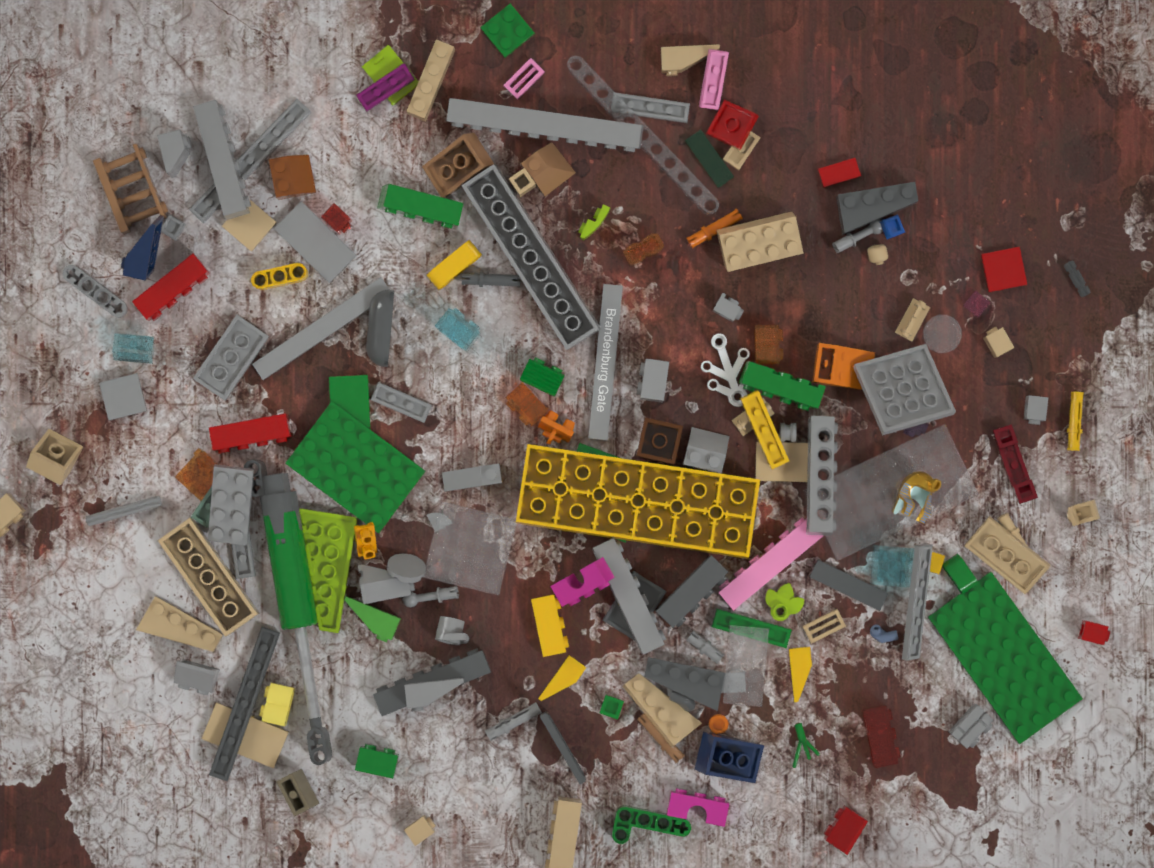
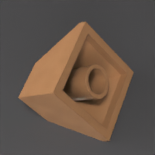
M552 142L536 151L521 163V167L526 169L545 197L576 173Z

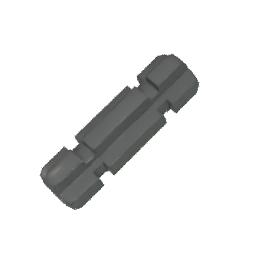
M1073 260L1069 261L1064 265V268L1070 273L1069 277L1075 288H1078L1079 295L1085 297L1091 293L1090 289L1085 285L1086 282L1079 269H1076L1075 262Z

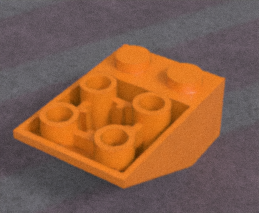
M818 343L812 383L863 390L853 367L857 363L875 359V352Z

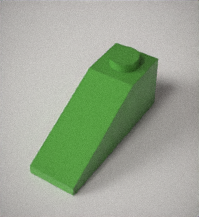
M349 596L345 597V602L374 634H377V639L387 642L388 639L393 640L401 620L400 617L371 605L363 604V602Z

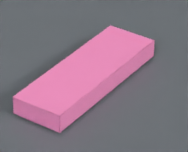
M708 50L699 107L719 110L729 55L728 51Z

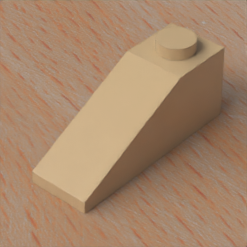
M720 45L661 47L662 73H666V76H677L678 73L705 60L709 49L719 50Z

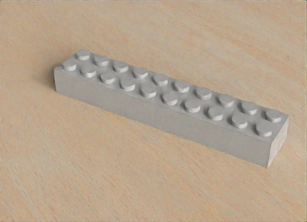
M493 164L461 185L565 349L570 350L601 330L600 325L499 167Z

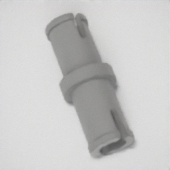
M695 631L686 640L700 650L699 653L702 655L704 653L716 664L725 655L712 646V642L706 641Z

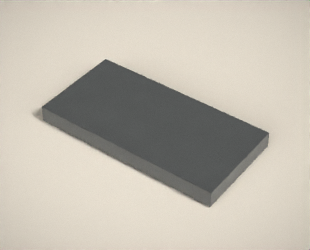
M544 711L540 714V718L578 783L581 785L586 782V776L548 711Z

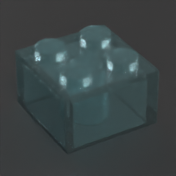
M449 308L435 327L467 353L481 336L479 332L480 327L471 320L469 323L465 321L464 314L458 309L452 310Z
M873 545L870 584L910 587L914 548Z

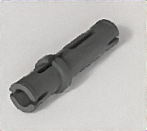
M462 272V278H470V280L462 279V285L520 287V281H512L520 280L519 275Z

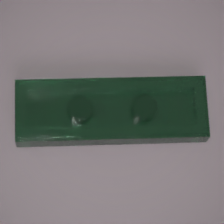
M701 129L685 140L717 188H720L734 178V175Z

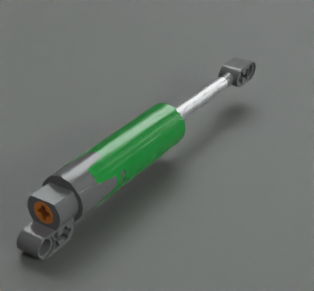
M249 460L245 463L244 468L252 469L254 463L258 466V471L256 474L254 473V477H259L260 479L254 480L253 478L252 496H260L281 628L283 630H295L311 730L307 733L309 755L313 764L322 765L331 760L332 748L329 732L325 727H322L306 630L307 626L317 624L318 619L297 491L291 492L288 473L267 475L266 465L263 461ZM260 485L261 489L256 490V486ZM315 734H320L321 738H316ZM319 751H322L324 753V760L319 759Z

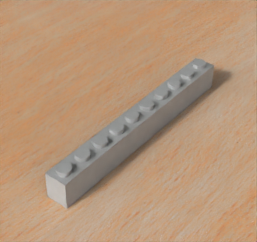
M453 98L449 99L447 122H452L451 126L463 128V124L471 125L470 129L475 130L489 127L490 132L501 133V129L509 130L508 134L520 136V132L528 133V137L539 138V135H545L547 140L558 141L559 138H566L567 143L574 144L581 140L585 141V145L597 147V143L605 144L604 148L616 149V146H623L624 151L635 152L636 148H641L644 127L638 124Z

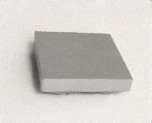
M138 373L99 383L109 421L147 411Z

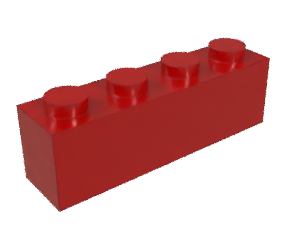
M192 253L132 302L146 320L155 321L162 315L161 312L165 308L170 309L176 305L179 297L182 295L185 297L193 291L192 287L197 283L200 285L205 282L210 272L199 258Z
M286 413L209 427L213 451H218V454L228 453L230 448L237 447V450L249 449L251 444H256L257 447L266 446L268 441L276 440V443L287 442V438L292 437L288 414Z

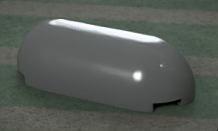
M383 290L377 293L372 298L369 307L366 352L369 359L381 367H388L394 290Z

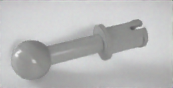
M882 220L873 221L869 227L853 235L847 233L845 237L832 243L836 253H840L851 246L855 247L857 241L872 233H882L883 229L880 224Z
M437 587L436 592L418 595L412 592V595L403 597V603L407 607H414L418 602L438 599L439 603H442L443 600L459 598V594H457L459 592L458 587L442 589Z

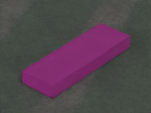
M403 63L358 93L356 97L366 112H368L415 79L405 63Z

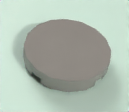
M404 553L396 554L388 560L387 572L392 578L394 576L398 578L400 582L415 583L425 576L426 565L417 556Z

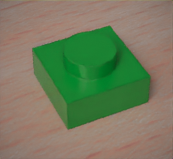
M605 695L599 713L618 720L624 701Z

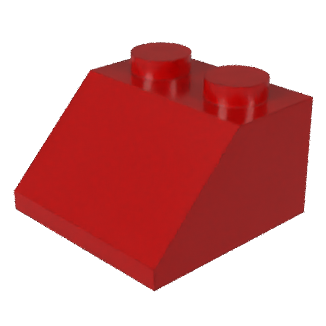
M844 805L843 808L839 807L836 811L834 823L832 825L829 824L825 829L824 835L826 836L824 839L848 855L868 821Z

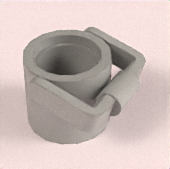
M440 616L435 640L452 645L467 644L469 636L466 633H462L465 622L451 617Z

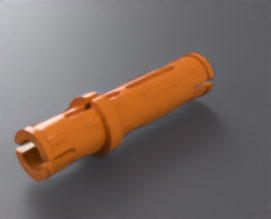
M735 209L707 227H701L700 231L686 239L693 249L706 240L710 241L717 234L718 229L730 227L743 220L738 209Z

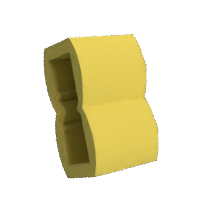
M271 683L270 686H266L264 697L267 700L266 704L261 706L259 714L263 722L284 727L287 725L295 688L277 683Z

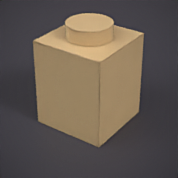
M525 168L509 178L510 184L519 197H522L536 187L535 182Z
M997 327L992 328L986 332L988 336L983 338L994 358L1014 348L1003 327L997 329Z
M423 815L407 826L404 831L416 846L435 833L434 827L436 825L430 817L426 818Z

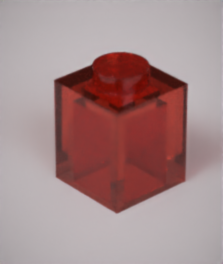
M335 203L321 216L339 235L342 232L345 234L352 227L350 224L352 219Z

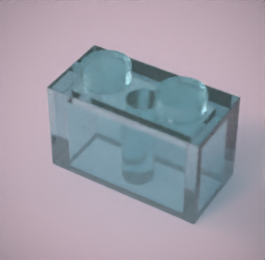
M114 334L113 360L153 364L154 337Z

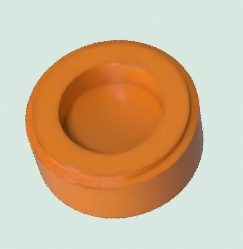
M715 714L710 718L709 728L712 732L722 734L728 729L729 723L724 715Z

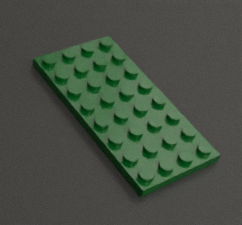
M990 571L978 580L979 584L965 594L960 593L930 614L928 619L1018 744H1021L1083 698Z

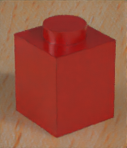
M1082 620L1078 639L1104 645L1110 637L1109 626Z

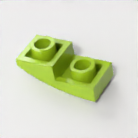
M603 204L601 209L597 208L593 217L596 219V222L588 219L587 223H582L578 232L581 234L580 239L585 240L600 227L607 217L610 207Z

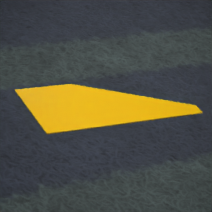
M810 647L789 649L794 702L799 701L812 667Z
M569 655L538 699L542 701L573 685L587 667Z

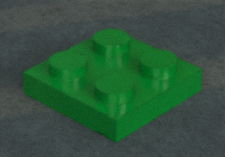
M511 3L480 27L504 58L508 57L535 35L534 31Z

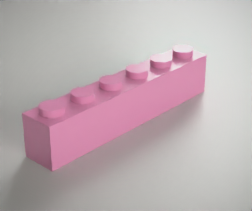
M803 517L793 524L795 528L792 531L786 530L779 536L780 541L776 544L770 543L763 549L765 553L762 556L756 555L749 561L750 566L746 569L741 567L734 573L735 578L729 582L727 579L719 586L721 589L718 591L719 595L733 611L824 536L806 535L807 518L805 520Z

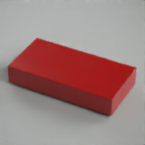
M856 158L818 169L823 188L861 177Z

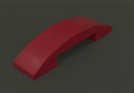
M1012 424L993 430L1004 469L1018 503L1022 504L1038 498L1019 450L1018 440Z

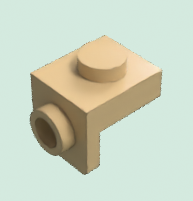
M1095 500L1068 507L1067 518L1069 522L1076 526L1100 519Z

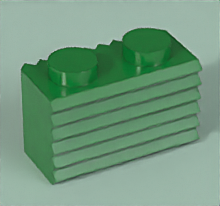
M536 357L534 360L529 359L520 377V381L555 397L565 377L562 374L563 370L552 366L550 369L544 366V361Z

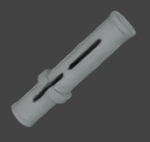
M535 702L511 717L499 720L498 724L485 730L489 740L492 741L504 733H510V730L542 712Z

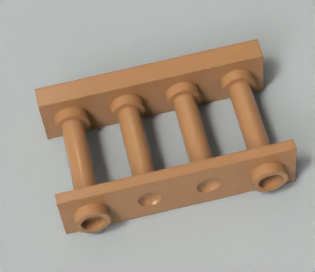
M133 144L134 153L111 162H104L101 158L93 160L120 232L124 235L131 232L130 227L133 223L159 213L166 219V212H168L166 203L160 200L145 162V158H147L146 152L138 144ZM137 159L139 160L142 167L141 171L118 180L110 179L108 173L112 169ZM144 177L146 178L149 185L148 189L125 198L117 197L115 191L119 187ZM153 195L156 203L155 207L130 217L128 215L125 216L123 209L126 205Z

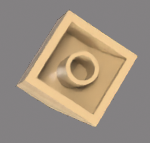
M48 429L31 451L26 468L61 485L70 474L83 446Z

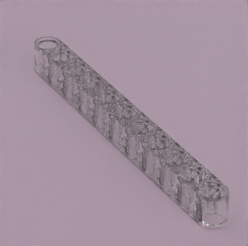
M580 56L570 57L567 62V69L575 80L615 121L624 122L627 117H631L635 120V124L643 125V131L648 134V138L641 141L642 150L705 215H714L719 208L717 198ZM577 61L581 64V68L573 70L570 67L571 63ZM591 75L595 81L592 84H586L584 78ZM604 89L608 92V96L600 98L597 92ZM613 103H618L622 109L619 112H613L610 107ZM658 145L661 147L662 152L657 155L653 154L651 147ZM667 159H672L675 162V166L669 169L664 165V162ZM685 173L689 180L684 183L680 182L678 175ZM699 187L702 190V194L698 197L693 196L691 193L692 188ZM712 201L715 204V209L712 211L707 210L705 203Z

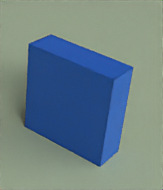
M898 215L880 221L887 240L905 233Z

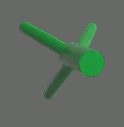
M802 723L794 725L799 742L793 768L797 766L802 745L808 760L811 759L808 747L817 756L820 755L816 748L806 739Z

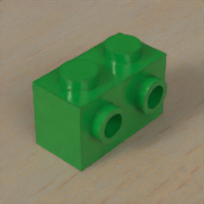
M365 743V746H360L355 771L394 778L399 754L395 753L396 750L384 748V751L378 750L376 745Z

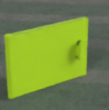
M387 45L361 67L375 83L402 65L403 62L393 49ZM413 74L412 76L415 79L413 82L387 98L392 106L417 87L419 81Z

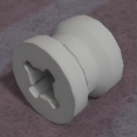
M780 423L779 438L781 442L786 440L796 442V423L791 425Z

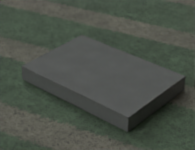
M633 571L631 573L632 577L636 576L641 586L638 588L640 594H645L649 602L646 605L649 612H654L666 591ZM615 599L603 621L635 641Z

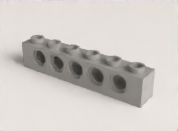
M811 416L808 419L806 535L830 536L836 530V519H833V511H836L837 502L836 499H833V492H836L837 481L834 480V472H837V461H834V453H837V442H834V434H837L838 424L835 422V417ZM819 433L826 434L828 440L825 442L821 441L818 436ZM819 452H823L827 455L826 461H822L819 459ZM818 472H825L827 480H821L818 477ZM818 491H824L827 498L824 500L820 499ZM817 511H825L826 519L819 518Z

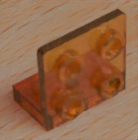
M198 448L193 453V458L180 470L175 478L202 501L212 486L214 465L219 464L202 448Z

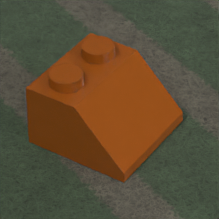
M291 155L269 159L275 195L278 200L316 193L309 155Z

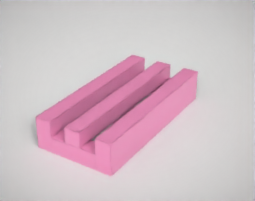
M530 58L504 84V87L518 100L545 71ZM530 65H533L534 67L513 88H511L510 85ZM536 70H538L539 72L518 93H516L515 91Z

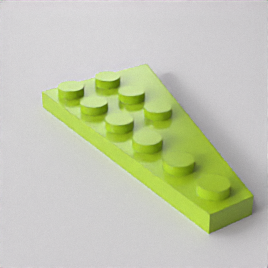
M299 508L319 630L339 633L355 538L354 526L357 525L358 518Z

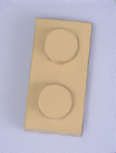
M750 132L741 150L731 146L723 161L739 171L761 137Z

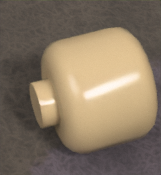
M884 244L871 246L867 250L871 263L881 265L884 263L883 261L888 259L887 248Z

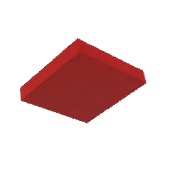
M724 100L706 134L741 150L759 116Z
M1020 247L981 254L988 293L1027 285Z

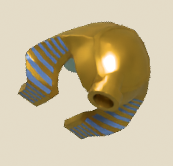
M922 471L913 472L906 476L899 489L895 505L892 508L893 514H897L902 509L901 513L910 516L915 507V503L912 500L914 499L922 509L916 520L924 524L932 514V493L940 489L941 481L933 479L929 474Z

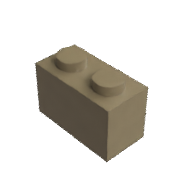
M302 769L276 781L294 817L320 804Z

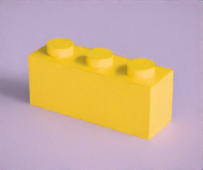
M554 594L531 599L543 657L565 653L569 643L567 636H563L562 633L565 624L563 617H559L558 609H561L558 599L555 598Z

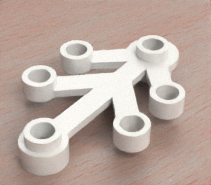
M716 334L712 337L711 344L718 350L724 370L712 365L710 361H704L701 364V370L727 380L730 388L720 385L716 379L709 380L707 387L711 391L716 390L728 396L729 402L733 406L740 407L742 406L741 400H735L734 395L739 393L742 398L747 393L743 389L744 385L740 384L738 386L736 377L750 353L748 349L741 348L738 351V358L732 368L725 349L727 339L723 334ZM720 338L723 342L722 345H716L715 340ZM742 350L747 352L745 358L740 356ZM704 363L710 364L709 370L703 368ZM711 381L716 382V388L713 389L709 386Z

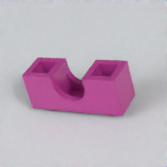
M604 557L580 570L584 577V583L578 581L573 573L550 586L562 607L568 603L570 606L581 601L579 599L581 596L585 598L595 593L594 589L597 587L599 590H602L610 585L608 581L615 577Z
M676 788L675 791L670 792L666 814L667 816L686 819L691 807L701 806L706 810L705 823L725 827L729 802L725 801L726 798L714 796V799L707 798V794L695 792V795L687 794V790Z

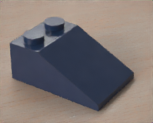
M160 215L150 225L131 251L127 253V256L123 257L121 263L123 276L146 281L154 272L164 219L163 215Z
M703 731L694 770L709 776L755 783L764 745Z

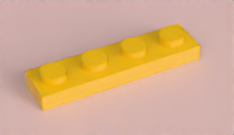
M756 390L740 398L770 468L774 469L789 462L760 392Z

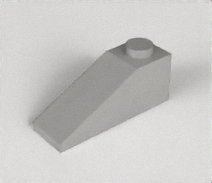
M500 464L442 472L445 492L502 483Z
M464 677L405 684L407 709L412 708V712L424 710L423 707L430 705L462 684Z

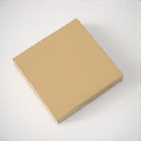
M250 200L249 214L226 220L222 227L252 252L277 222Z

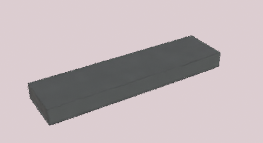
M820 560L816 561L809 576L878 611L881 610L888 593Z

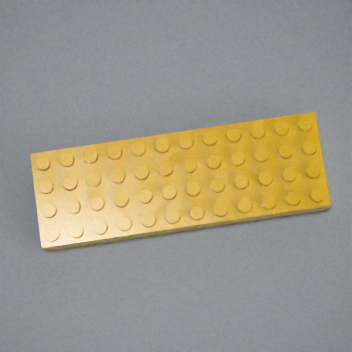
M527 444L515 523L747 559L750 555L760 480Z

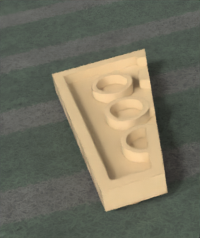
M157 596L154 597L136 628L137 631L212 652L215 651L224 635Z
M639 673L623 685V688L671 747L675 746L702 724L679 704L670 701V697Z

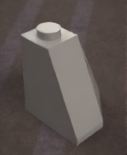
M364 564L358 565V571L361 573L359 580L363 604L409 596L415 590L414 583L400 582L395 576L392 578L385 569Z

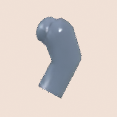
M873 625L870 629L871 636L880 643L898 640L896 630L885 632L879 625Z

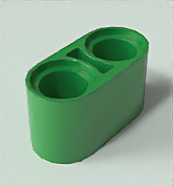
M958 553L943 563V569L960 593L965 594L979 584Z

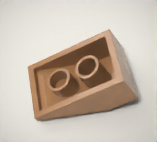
M467 133L433 157L422 168L442 198H446L462 188L461 185L494 163L476 134Z

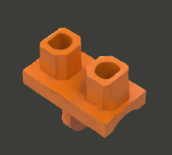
M551 410L546 416L542 417L538 428L544 430L542 435L549 438L547 441L549 445L552 441L560 443L561 440L569 443L574 434L575 423L569 419H566L563 425L556 423L559 415Z

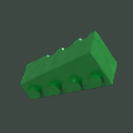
M386 184L382 186L377 209L385 210L389 214L404 215L403 217L409 219L420 218L422 222L434 224V222L441 223V227L452 229L453 226L459 225L464 203Z
M750 361L746 362L739 384L744 385V390L754 392V390L761 391L762 396L771 399L773 396L780 398L779 402L784 404L796 403L798 404L797 408L809 411V408L819 409L826 388L824 385L819 384L816 386L808 380L795 379L790 374L780 371L775 372L772 368Z

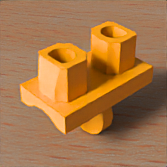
M373 522L367 525L354 526L358 557L363 556L364 559L376 557L377 546Z

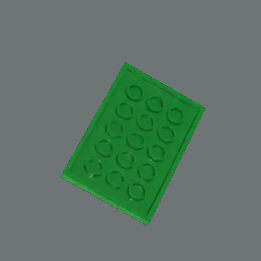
M331 401L285 463L366 525L373 522L377 533L382 531L426 472L333 401Z

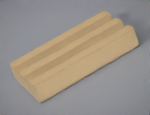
M835 609L802 627L812 644L846 627L838 609ZM836 614L837 618L809 631V627ZM838 621L840 622V625L814 638L812 637V634Z

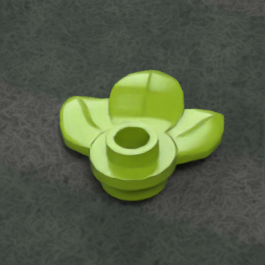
M790 583L781 586L777 592L768 589L765 596V601L771 608V616L777 621H784L789 615L797 614L804 605L803 598L794 597ZM778 608H783L784 613L782 615L777 614Z

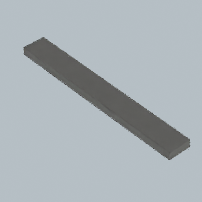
M261 626L212 764L210 776L227 782L229 780L280 632Z

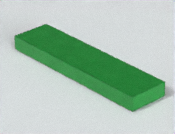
M716 608L711 626L786 649L792 631L788 628Z

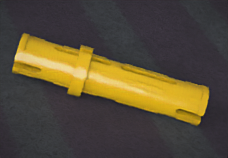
M1071 392L1069 428H1067V450L1080 451V435L1083 431L1081 429L1083 392Z

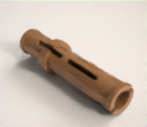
M644 713L637 719L659 743L660 749L662 751L665 750L674 760L675 764L685 756L676 745L671 747Z

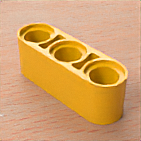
M468 240L433 268L426 276L438 290H441L477 261L482 254Z
M294 263L257 271L252 275L251 283L258 290H267L299 283L307 279L308 270L303 264ZM301 267L304 273L301 277L297 278L294 276V270ZM277 272H284V279L277 282L275 274ZM259 276H264L266 280L262 286L256 284V279Z

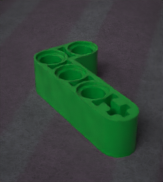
M622 805L615 814L612 838L618 844L626 843L629 840L632 827L685 837L691 832V824L687 818L682 819L667 816L666 813ZM622 810L630 812V817L627 820L619 817V813ZM641 814L649 816V821L646 824L639 822L638 818ZM666 818L669 821L668 826L665 828L659 827L658 820ZM672 819L675 820L674 823L676 825H681L682 822H685L687 829H683V832H681L679 827L673 826L674 830H670ZM619 829L625 830L626 837L618 839L615 836L616 831Z

